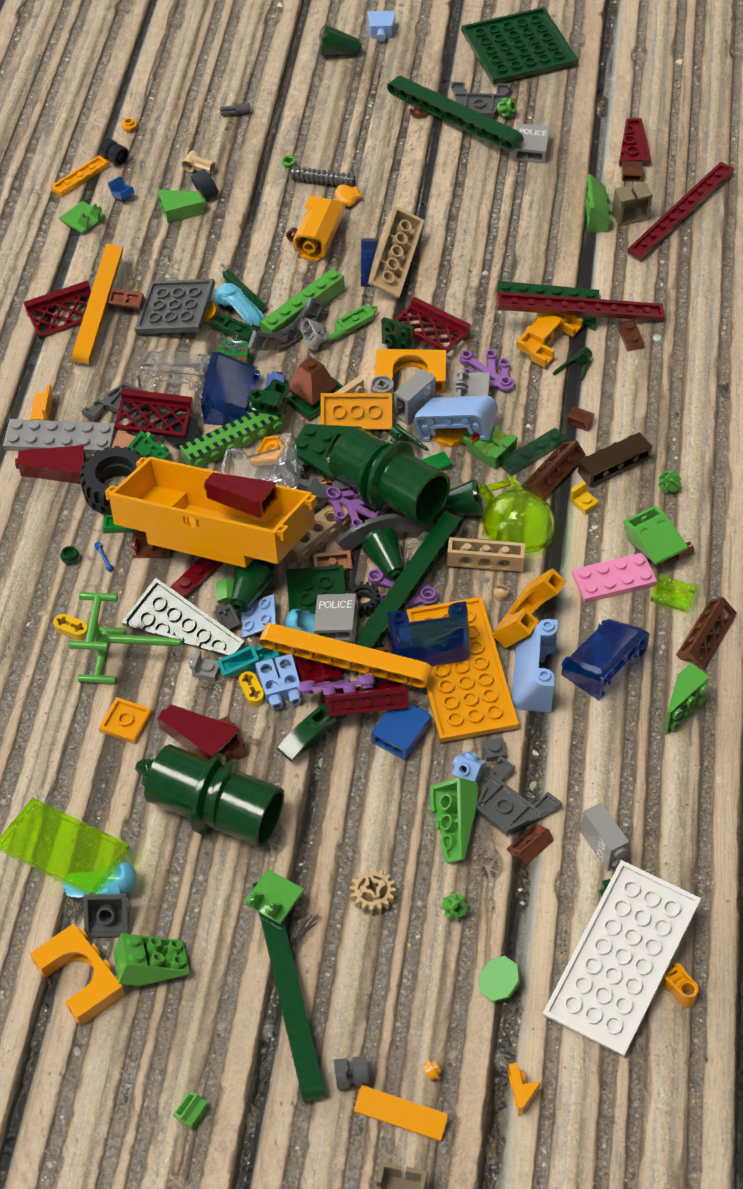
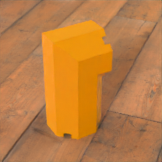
M310 195L305 206L307 214L304 213L303 220L293 239V249L296 253L299 251L301 253L300 256L305 260L318 261L320 257H325L345 213V202Z

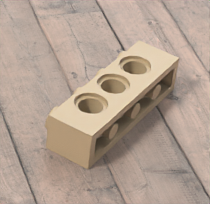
M331 503L315 514V524L287 553V556L295 563L300 564L303 560H307L316 550L321 549L330 539H334L340 531L348 528L351 524V519L346 507L340 504L342 511L346 513L343 523H337L334 520L335 512Z
M449 537L447 566L523 572L525 543Z

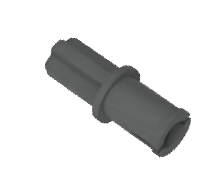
M235 103L234 106L220 107V114L222 116L251 114L250 103L236 105Z

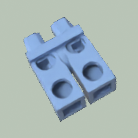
M292 654L275 658V666L273 659L255 663L256 674L263 689L267 705L270 704L275 711L283 707L282 701L289 699L290 704L293 706L301 704L302 694L301 691H297L300 681ZM284 661L289 662L287 664L280 665ZM264 666H270V668L261 670Z

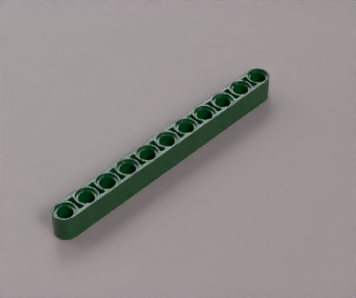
M399 75L387 84V90L393 96L416 107L421 106L422 110L508 151H513L524 142V137L519 131Z
M448 511L442 514L352 644L371 649L380 646L448 548L449 537L455 538L460 531L464 521L463 518ZM348 670V671H350V672H352V673L358 675V672L352 671V670Z
M258 882L253 883V889L255 888ZM259 913L303 1103L326 1098L284 920L279 924Z

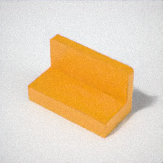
M51 384L46 385L45 393H35L30 420H50L54 399Z

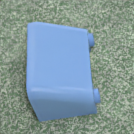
M491 396L431 398L416 413L414 424L421 441H430L431 434L436 435L438 428H468L469 434L476 432L480 435V440H489L497 415L498 405Z
M544 619L540 621L531 634L523 638L516 646L512 702L513 706L518 710L551 713L554 674L549 669L539 668V662H544L548 654L555 655L558 620Z

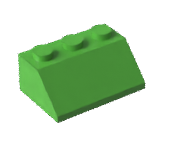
M587 174L585 194L588 233L608 232L609 225H612V216L609 215L611 212V206L608 204L609 193H606V186L591 174Z

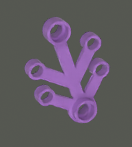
M490 349L486 352L488 367L473 358L471 351H462L459 360L460 364L463 366L472 365L480 370L479 372H473L472 369L465 368L467 373L490 372V378L493 380L490 381L489 387H498L501 392L505 393L512 390L514 380L508 376L509 360L507 358L499 360L500 376L496 373L495 350Z
M328 487L325 490L329 497L326 502L332 504L335 512L334 520L337 523H343L346 518V513L342 511L340 504L345 506L351 519V528L354 526L356 528L363 524L357 512L370 519L389 514L388 512L381 513L379 511L375 513L363 507L366 505L359 499L355 488L353 490L340 491L337 487ZM352 497L354 500H348L346 498Z
M372 569L368 572V582L370 584L373 583L375 586L383 585L391 588L395 582L384 578L383 573L379 569ZM424 581L414 595L415 597L412 598L403 612H406L410 606L419 603L425 605L434 604L438 599L436 590L433 587L427 586ZM384 593L380 596V601H382V599L387 593Z
M364 674L358 676L359 681L343 679L332 683L331 681H324L316 684L314 680L301 681L297 691H301L302 694H313V690H323L324 695H331L336 693L335 688H343L344 693L356 691L355 685L361 684V688L373 687L375 679L374 674Z

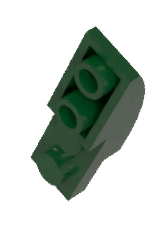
M321 704L286 736L277 747V750L292 762L316 744L321 735L347 715L328 716L327 706Z

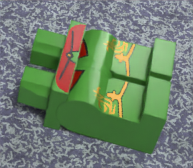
M493 426L489 440H480V435L476 432L473 435L466 431L462 435V442L468 446L467 452L473 453L493 469H496L517 448L518 438L512 434L508 436L496 426Z

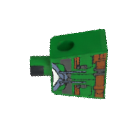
M235 335L234 339L223 340L214 356L215 370L248 374L249 347L248 342L244 341L243 336Z

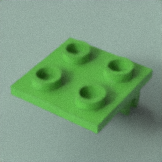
M81 201L59 217V219L83 234L104 219L105 214L102 213L100 206L97 207L96 203L92 207L86 202Z
M267 869L244 904L281 924L304 892V888Z

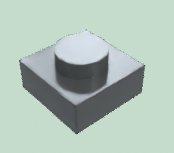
M503 738L483 740L486 762L497 761L500 756L507 759Z

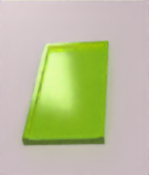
M33 797L0 836V851L84 894H96L131 849L129 844Z

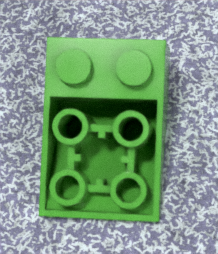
M656 505L623 521L627 539L655 565L689 549L667 515Z
M692 663L685 667L677 676L664 728L665 735L671 730L674 731L680 725L682 719H687L693 713L695 707H700L706 701L710 677Z
M121 933L113 951L118 984L142 986L188 975L190 972L183 940Z

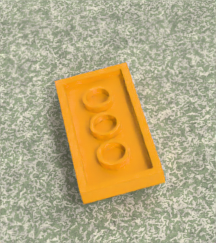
M321 393V425L362 427V429H391L392 393Z

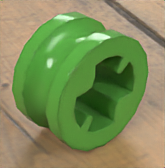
M286 155L281 160L282 167L286 170H292L293 166H296L295 157L292 155Z

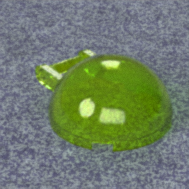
M509 476L506 480L489 485H479V492L488 504L482 516V528L490 540L525 543V553L539 551L551 543L556 529L555 517L550 505L540 495L523 489L514 476ZM508 486L511 489L498 494L496 497L491 492Z

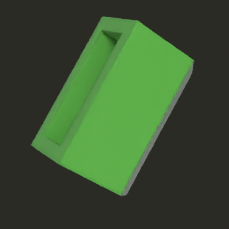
M225 578L216 582V595L219 604L224 602L230 604L233 579Z
M188 1092L173 1116L182 1125L193 1131L209 1108L208 1102L198 1094Z

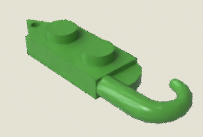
M363 305L337 319L334 325L336 331L332 334H326L328 337L327 341H332L344 334H349L374 320L378 306L365 307Z

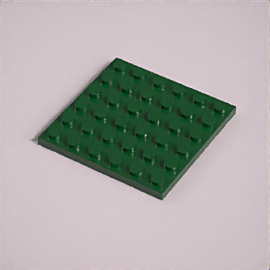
M545 7L461 26V32L493 85L578 65V58Z

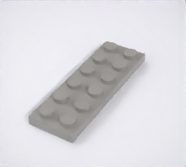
M9 419L3 448L7 451L84 445L85 454H94L98 450L102 451L106 447H112L115 424Z

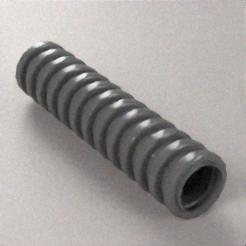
M293 166L291 170L292 180L297 179V181L301 180L302 182L306 180V182L311 181V183L316 182L317 184L321 182V184L326 183V185L331 184L332 186L334 184L336 186L342 184L351 187L355 186V174L350 175V173L345 174L344 172L340 174V172L335 173V171L330 172L329 170L326 172V170L321 171L314 168L311 170V168L306 169V167L302 169Z

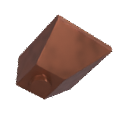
M311 356L297 367L289 383V391L312 407L321 401V393H331L337 388L336 383L325 366Z

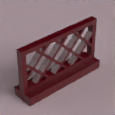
M88 281L24 301L25 312L30 318L39 339L81 325L85 310L81 312L76 310L78 305L87 307L88 303L81 301V299L90 297L91 289ZM70 302L75 303L73 308L66 307L65 305ZM53 308L59 309L57 314L51 313L49 310ZM62 310L70 312L67 318L60 316ZM43 314L41 319L34 318L33 315ZM73 314L81 316L80 319L76 321L72 320L71 317L73 316ZM50 316L54 319L52 323L44 321L45 317ZM57 319L65 321L64 325L61 326L55 325ZM41 325L49 327L48 330L40 332L39 328Z
M417 297L412 298L410 305L393 319L398 322L407 321V325L413 326L414 329L421 328V331H414V337L438 350H446V354L462 340L467 341L470 338L471 324ZM410 321H419V323L410 324ZM424 328H433V330L424 331ZM435 335V338H428V337H426V336ZM438 335H447V337L439 338ZM449 342V345L447 347L440 344Z
M122 388L121 401L114 429L137 433L143 431L145 434L148 431L152 435L185 439L190 415L193 412V398ZM124 405H133L134 408L126 412ZM149 407L152 410L144 414L140 409ZM165 409L169 413L161 416L158 411ZM138 411L141 416L133 420L130 415ZM181 411L186 412V415L179 419L176 413ZM156 414L158 419L151 423L148 417ZM173 416L177 421L169 425L165 420ZM127 417L130 423L121 425L120 421ZM145 420L148 423V425L145 427H139L137 425V423ZM161 422L166 426L161 430L155 428V425ZM179 424L183 428L182 432H176L172 429Z
M399 682L375 684L370 688L356 686V691L344 693L343 688L335 689V694H323L328 716L409 708L407 687H403L402 683Z

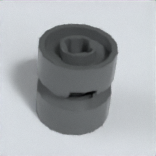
M365 1055L353 1057L351 1061H348L347 1058L334 1060L337 1089L350 1088L351 1084H355L356 1087L369 1085ZM352 1069L353 1075H346V1071Z

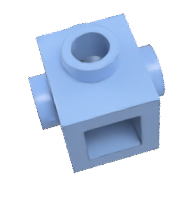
M464 752L455 757L452 763V767H454L452 774L457 776V778L460 777L478 782L481 779L487 762L478 758V755L473 752Z

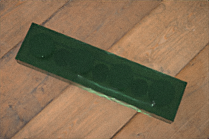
M555 427L502 459L500 467L510 476H513L557 449L563 442H567V437Z

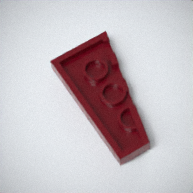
M642 118L626 119L619 166H622V161L642 162L643 165L651 163Z

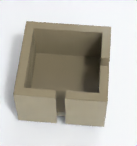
M646 182L632 185V188L629 186L615 188L612 215L618 226L650 220V207L653 195Z
M381 1161L376 1181L377 1187L375 1189H426L427 1171L406 1166V1179H403L402 1165Z

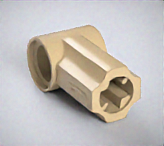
M191 151L183 160L182 167L187 172L205 169L209 175H212L216 162L201 158L197 152Z

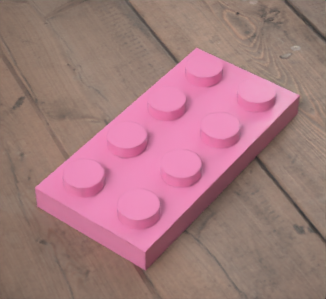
M643 553L572 569V576L584 603L657 586L656 577Z

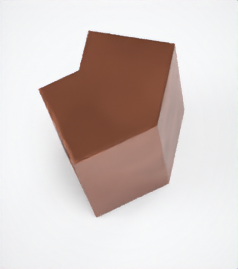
M574 406L567 417V424L588 431L592 425L595 413Z

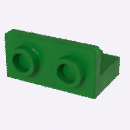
M140 431L127 446L131 448V451L134 449L145 458L154 457L165 460L171 456L167 453L169 449L162 443L160 445L155 443L154 440L156 438L148 431L146 434Z

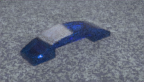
M361 238V287H373L368 282L378 246V238Z

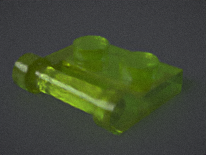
M660 573L650 601L687 613L698 585L666 577V574Z

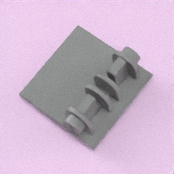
M459 369V372L456 373L454 397L488 396L491 373H467L466 369Z

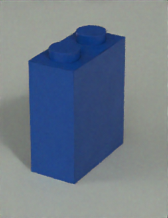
M409 701V708L387 710L371 732L373 744L405 761L430 729L432 716L426 710L413 706Z

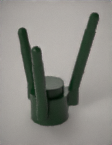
M582 347L572 358L557 368L553 375L575 360L578 364H585L579 378L582 381L589 365L592 363L590 359L593 355L592 351L588 347Z
M396 424L390 429L389 434L392 443L405 441L409 438L424 450H428V447L407 432L401 425Z

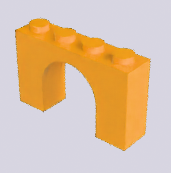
M376 349L375 377L385 375L393 380L398 370L405 367H417L432 373L436 377L435 393H445L446 350Z
M552 568L530 581L492 633V636L504 648H507L530 635L539 622L532 613L545 601L556 596L566 583V580Z
M73 923L32 951L30 956L44 978L65 964L75 961L87 963L94 969L90 983L65 1001L69 1012L81 1027L125 996L122 988L125 984H118L117 975L114 976L111 971L113 969L106 959L102 961L99 957L101 953L94 943L90 945L87 941L89 938L83 928L78 929Z

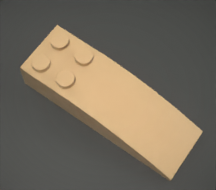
M397 206L392 209L386 219L370 272L369 285L396 298L400 297L424 224L423 219Z

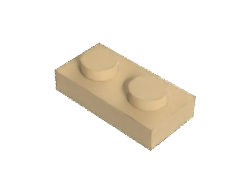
M358 376L335 393H363L364 379Z

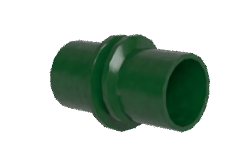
M351 428L339 437L329 457L331 475L355 488L359 499L365 505L373 507L381 513L395 510L418 524H426L432 521L444 507L450 492L449 476L443 471L416 458L413 447L406 441L385 442L361 428Z
M171 744L164 746L156 756L148 772L144 789L145 801L189 818L194 832L205 835L213 829L258 847L265 845L271 837L280 818L285 797L284 789L242 773L241 762L234 758L227 763L226 756L217 753L209 760Z

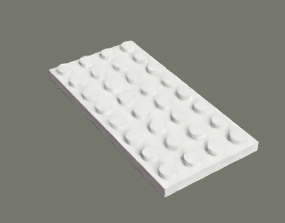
M621 860L543 1012V1016L625 1057L701 898Z

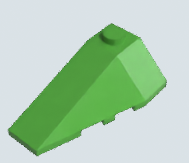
M460 777L430 786V807L436 815L437 822L435 825L440 830L442 836L440 842L446 863L448 864L465 860L478 803L477 782Z

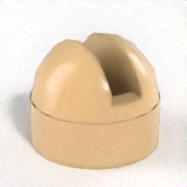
M499 584L494 589V598L498 601H505L509 597L508 587L504 584Z

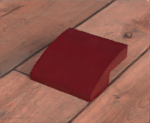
M293 655L300 682L314 680L315 684L324 681H331L332 683L342 679L340 667Z

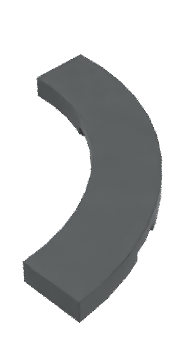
M308 297L303 310L291 324L281 330L270 333L253 331L248 347L269 351L283 349L294 344L303 337L300 331L302 320L308 318L316 321L324 303Z
M400 513L377 516L366 520V523L356 528L355 526L350 528L336 539V543L352 551L363 542V539L370 532L379 528L381 531L387 530L386 527L394 529L395 532H413L427 537L437 523V520L433 519L426 524H418Z

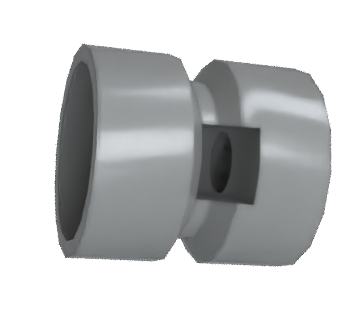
M385 375L374 377L371 381V393H392L393 404V380Z

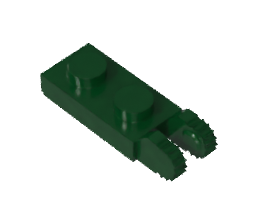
M220 313L215 316L217 321L211 320L209 323L213 330L220 331L233 338L235 335H241L244 337V341L248 343L252 332L257 331L256 328Z

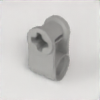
M308 318L302 320L300 331L304 337L305 344L312 351H317L319 345L328 339L321 323Z

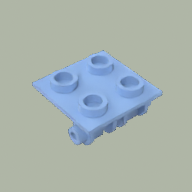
M274 594L256 600L247 611L241 612L242 638L263 631L267 623L276 624L277 613L275 610Z

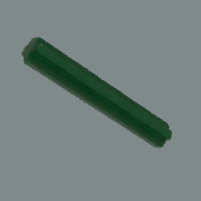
M229 269L223 271V278L228 283H232L242 289L243 294L261 312L267 309L266 304Z

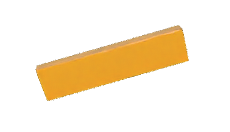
M361 1085L354 1112L440 1142L448 1123V1114L364 1085Z

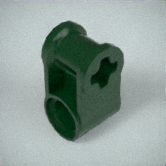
M253 389L249 393L251 400L249 408L251 411L273 416L280 414L284 402L283 394L261 389Z

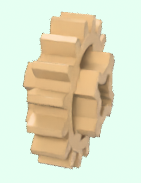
M373 868L372 872L369 873L367 869H364V875L357 873V880H351L352 886L349 888L351 901H355L356 908L362 906L363 913L367 909L370 910V914H373L376 909L379 913H382V907L389 909V902L394 903V896L396 895L395 881H390V874L384 876V870L376 873V869Z

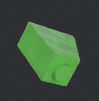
M157 190L159 204L167 223L205 214L204 207H206V201L204 197H201L199 191Z

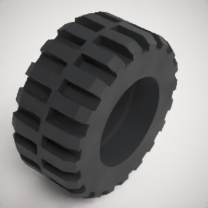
M114 446V448L106 447L102 451L98 450L94 453V456L88 457L87 462H84L82 465L80 482L85 501L92 509H97L99 513L112 515L110 499L107 500L105 490L110 485L103 483L115 476L128 477L137 469L136 462L141 457H144L134 449L131 451V448L125 446L124 448Z

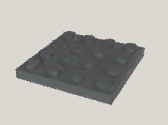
M214 279L151 281L134 329L136 334L200 332L215 286Z

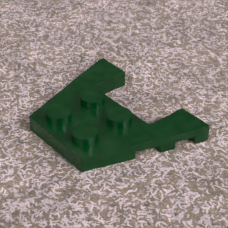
M305 424L290 448V453L305 464H310L316 468L318 473L325 474L333 482L335 477L331 475L329 462L325 461L337 439L351 428L362 429V427Z

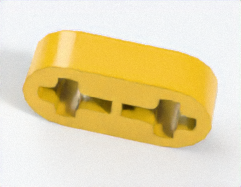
M60 614L54 618V627L58 633L76 640L86 638L88 627L84 621L66 614Z
M243 672L239 676V685L246 701L251 706H260L264 702L263 689L253 672ZM245 680L251 681V686ZM252 692H255L258 698L252 697Z

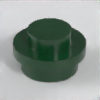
M73 546L64 547L60 554L61 560L66 564L75 563L79 559L78 550Z

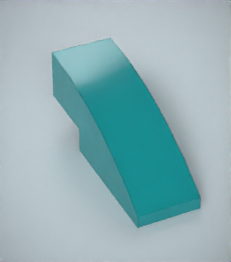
M252 644L217 660L224 678L236 677L247 671L256 673L255 663L273 659L275 666V658L280 657L278 651L270 650L263 646L255 648ZM264 666L261 670L270 668V666Z

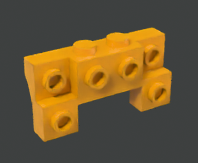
M542 313L537 316L535 322L528 326L522 336L516 341V349L530 355V361L545 368L554 358L555 350L547 346L561 331L574 337L583 327V319L576 315Z

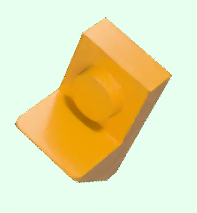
M512 1063L508 1065V1076L517 1115L522 1116L539 1092L541 1082L526 1084L524 1071H519L518 1063Z

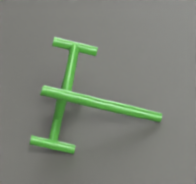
M79 593V600H93L86 641H69V649L97 650L98 657L94 675L79 674L78 682L116 684V676L102 675L108 643L181 646V638L125 635V628L99 627L98 617L101 602H117L118 594Z

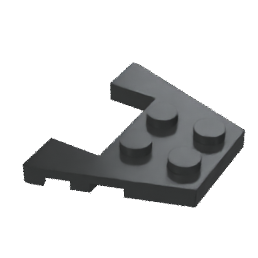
M451 81V89L458 103L485 116L494 118L498 112L497 105L501 102L502 98L507 97L511 90V84L497 83L496 94L464 92L465 82Z
M124 382L108 392L107 396L102 400L97 399L94 401V405L91 407L83 408L81 410L82 415L96 421L105 409L118 413L122 388L146 390ZM124 405L126 412L134 408L133 405ZM143 407L140 410L146 414L151 411V408ZM138 411L130 415L133 420L141 416ZM143 420L137 423V425L145 427L147 422ZM126 431V433L131 434L133 436H137L139 434L137 432Z
M500 756L478 799L476 812L502 833L508 835L562 807V802L549 792L535 805H532L506 785L503 781L514 771L515 766Z

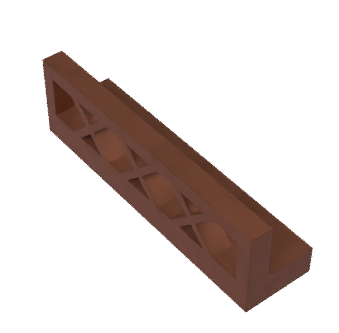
M577 440L563 442L521 485L523 491L533 490L539 500L545 499L579 463V460L586 456Z
M724 597L709 600L676 654L680 660L690 658L699 669L705 667L737 614ZM723 609L729 613L726 619L723 618ZM715 622L719 623L718 632H715ZM707 635H710V646H707L706 643ZM699 649H702L703 658L701 660L696 655Z

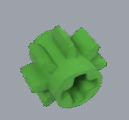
M508 97L502 98L501 102L497 105L498 113L502 117L506 116V118L512 117L517 109L515 101L512 98L508 99Z
M667 470L659 476L658 480L660 483L658 485L665 493L668 491L673 493L680 488V480L682 478L674 470L671 473Z
M451 892L450 896L443 897L440 908L446 911L444 916L458 921L459 917L466 915L469 904L463 902L465 896Z

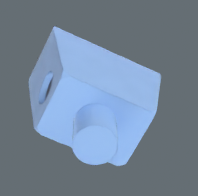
M367 11V25L371 38H377L378 41L392 38L396 25L395 11Z

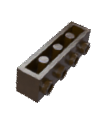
M640 432L630 435L626 439L583 457L578 463V473L589 486H592L651 457L652 445Z

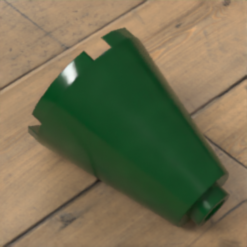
M325 25L320 55H357V52L361 51L362 43H359L360 39L332 26Z
M470 480L451 489L447 501L440 511V515L445 511L457 516L483 515L482 499H480L477 480Z
M386 527L387 530L383 531L380 528L376 529L363 539L362 549L387 579L396 580L404 570L398 535L390 527Z
M253 559L246 568L236 567L230 604L238 612L247 611L272 582V571L267 565L263 567L258 564L259 561Z

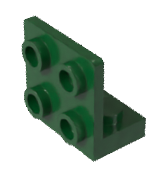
M382 318V344L398 349L416 350L420 340L414 337L413 326L389 318Z

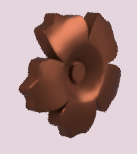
M415 106L409 110L410 114L415 118L427 116V111L422 110L421 106Z

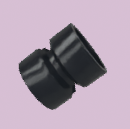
M106 138L99 147V154L114 165L122 166L129 157V150L125 146L118 144L115 140Z

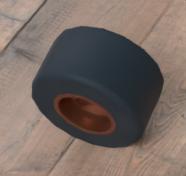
M201 169L191 175L193 185L199 191L202 198H205V201L218 194L214 181L205 169Z

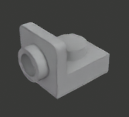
M196 651L195 656L191 658L189 663L193 677L216 681L220 670L217 661L202 658L201 652Z

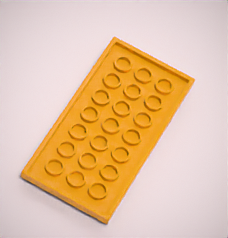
M482 597L406 610L418 661L426 662L432 666V671L425 688L440 743L518 729V719Z

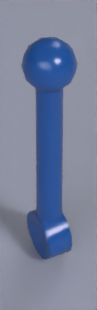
M96 542L94 544L95 549L99 550L106 564V570L112 571L113 566L109 564L102 550V543Z

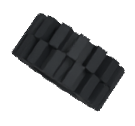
M363 581L359 582L360 585L354 583L353 587L350 586L349 591L347 590L346 593H356L357 598L368 597L371 599L366 603L358 602L360 618H364V615L368 618L370 613L372 614L381 602L378 587L375 588L373 583L370 586L369 582L363 584Z

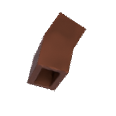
M622 161V181H642V162Z

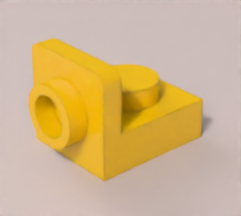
M586 482L575 485L571 489L570 502L584 515L599 505V501L586 490Z

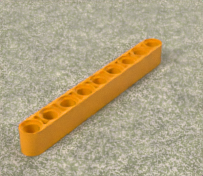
M106 244L73 349V362L90 364L107 309L110 289H113L122 259L123 247L112 244Z
M273 623L265 625L259 639V644L270 650L292 654L364 674H374L375 677L418 688H425L427 686L432 671V666L426 662Z

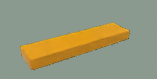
M98 155L51 185V191L62 198L109 168L110 164Z

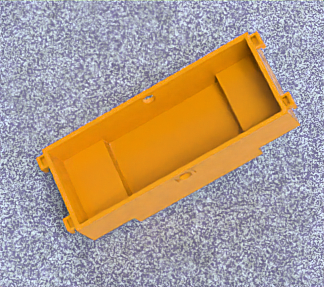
M141 457L136 462L137 469L118 486L111 485L105 490L106 499H110L114 524L146 532L148 544L245 568L253 559L278 564L315 524L314 507L317 505V496L312 495V492L276 485L277 499L262 518H257L207 498L206 490L204 489L205 480L213 472H221L154 457Z

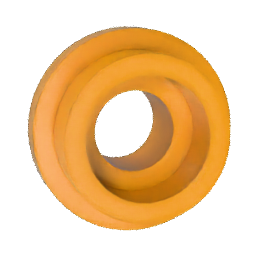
M126 118L121 122V126L125 132H133L136 129L137 122L132 118Z
M427 1059V1063L422 1065L429 1079L431 1081L435 1079L440 1080L439 1074L442 1071L436 1061L431 1062Z

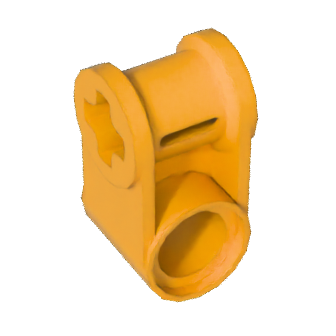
M676 962L665 973L661 984L681 1006L691 1007L697 1000L698 985L686 973L685 969ZM688 991L692 995H685L683 992Z

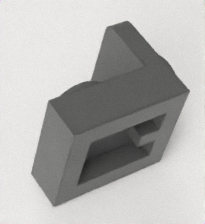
M224 602L215 607L216 610L213 611L214 616L228 630L241 625L231 604Z

